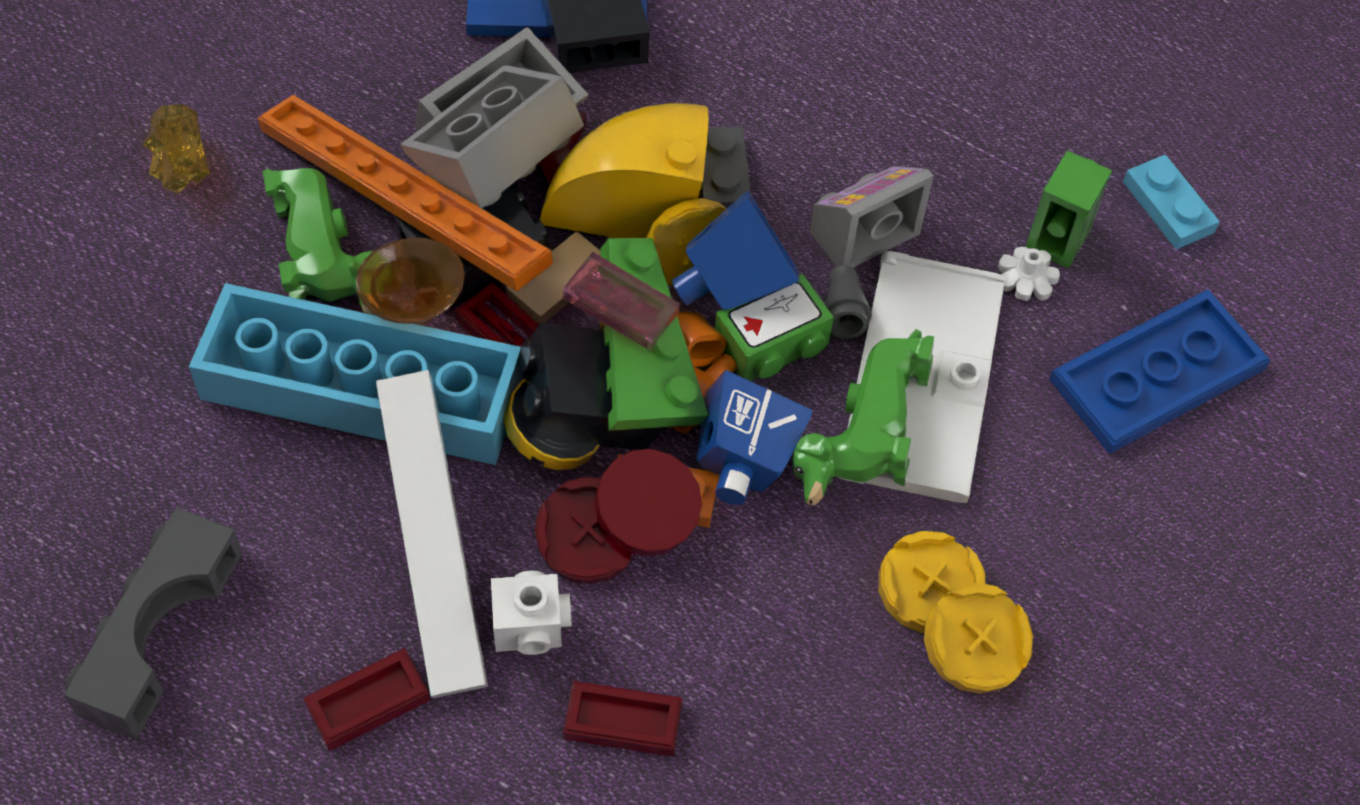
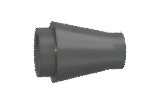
M847 265L832 269L829 273V286L825 306L834 317L831 334L842 339L858 337L866 331L868 323L872 318L871 309L858 280V273L856 269Z

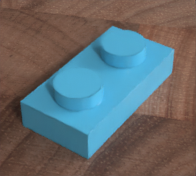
M1166 154L1127 170L1123 183L1176 250L1215 233L1220 221Z

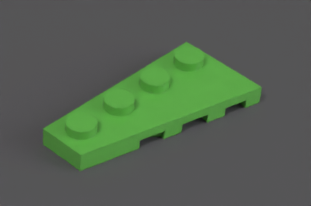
M608 238L601 247L600 252L603 304L608 307V324L604 327L605 346L610 348V368L606 372L607 391L612 392V410L608 414L609 431L700 425L709 415L653 238Z

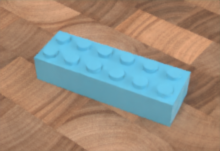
M225 283L189 365L200 400L385 441L386 436L376 381L429 370L432 376L445 453L493 465L497 463L506 435L504 416L509 397L518 384L524 380L523 372L520 371L518 366L521 350L519 346Z

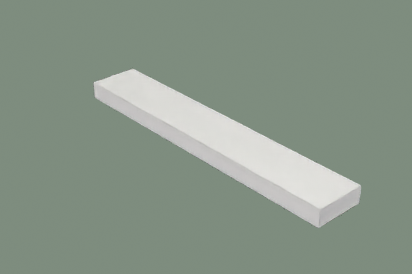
M429 370L378 380L376 385L430 695L433 698L488 687L432 376Z

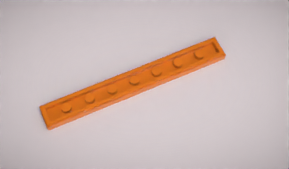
M291 95L257 118L262 132L515 291L520 290L553 264L552 253L548 248L295 95Z

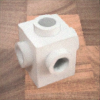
M524 571L518 573L515 577L491 578L493 631L496 652L518 650L522 654L537 655L549 651L550 648L562 647L561 627L572 626L570 593L559 594L557 574L545 575L539 571Z

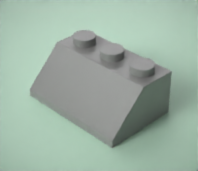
M526 27L420 99L414 127L417 131L503 65L563 76L576 106L585 101L589 94L533 32Z
M503 65L400 145L404 153L427 176L478 207L483 208L495 203L501 197V192L516 180L531 174L535 170L536 164L552 151L559 150L567 145L570 137L580 130L584 123L563 76Z

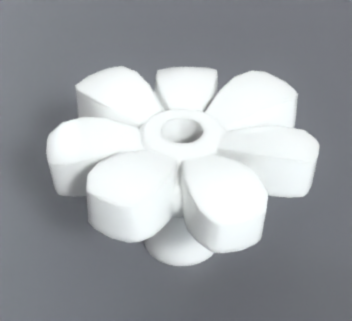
M1027 247L1016 248L1013 256L1004 254L998 264L999 271L1003 273L1001 275L1005 276L1003 291L1008 292L1016 287L1015 297L1017 299L1028 301L1032 292L1038 300L1048 299L1053 291L1050 284L1058 283L1060 276L1057 268L1048 267L1051 255L1044 250L1039 251L1033 248L1028 249Z

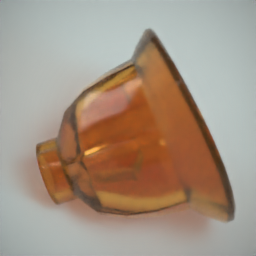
M426 238L396 240L374 250L363 261L358 269L356 278L357 294L363 305L372 314L384 320L423 326L448 310L457 300L463 289L465 278L464 266L459 256L449 246L438 241Z

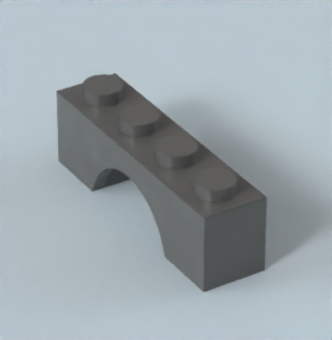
M177 507L168 522L161 524L156 529L151 539L150 552L141 567L135 568L128 575L123 587V597L112 615L108 614L101 620L95 633V643L84 662H78L69 673L64 697L77 717L137 740L164 693L153 669L146 663L145 652L149 635L156 623L167 612L178 605L197 599L219 597L243 555L234 529Z

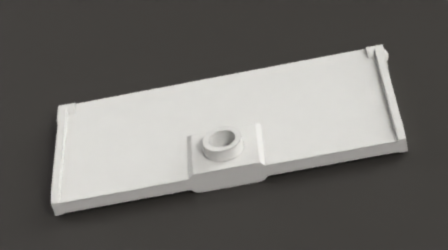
M885 251L880 259V273L872 307V318L868 326L857 384H861L868 355L878 342L886 338L907 339L915 329L922 332V338L928 335L935 336L932 352L933 365L927 387L918 385L916 378L911 376L909 385L905 388L907 405L905 437L911 438L908 454L910 464L905 486L895 483L890 473L881 474L867 482L839 478L952 502L967 503L970 495L1005 276L913 257L908 254ZM850 414L848 427L851 423L853 414Z

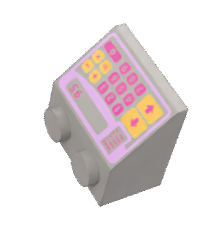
M892 166L877 174H867L857 184L838 193H828L814 204L810 234L836 267L842 265L855 267L920 235L934 175L929 169Z

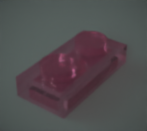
M593 251L566 283L562 296L563 299L651 351L676 318L680 303Z

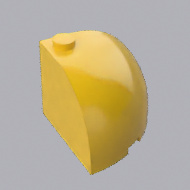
M688 103L646 106L616 116L592 130L570 151L553 176L541 212L540 221L542 224L611 238H647L653 222L666 209L684 200L698 199L704 176L709 121L708 107Z

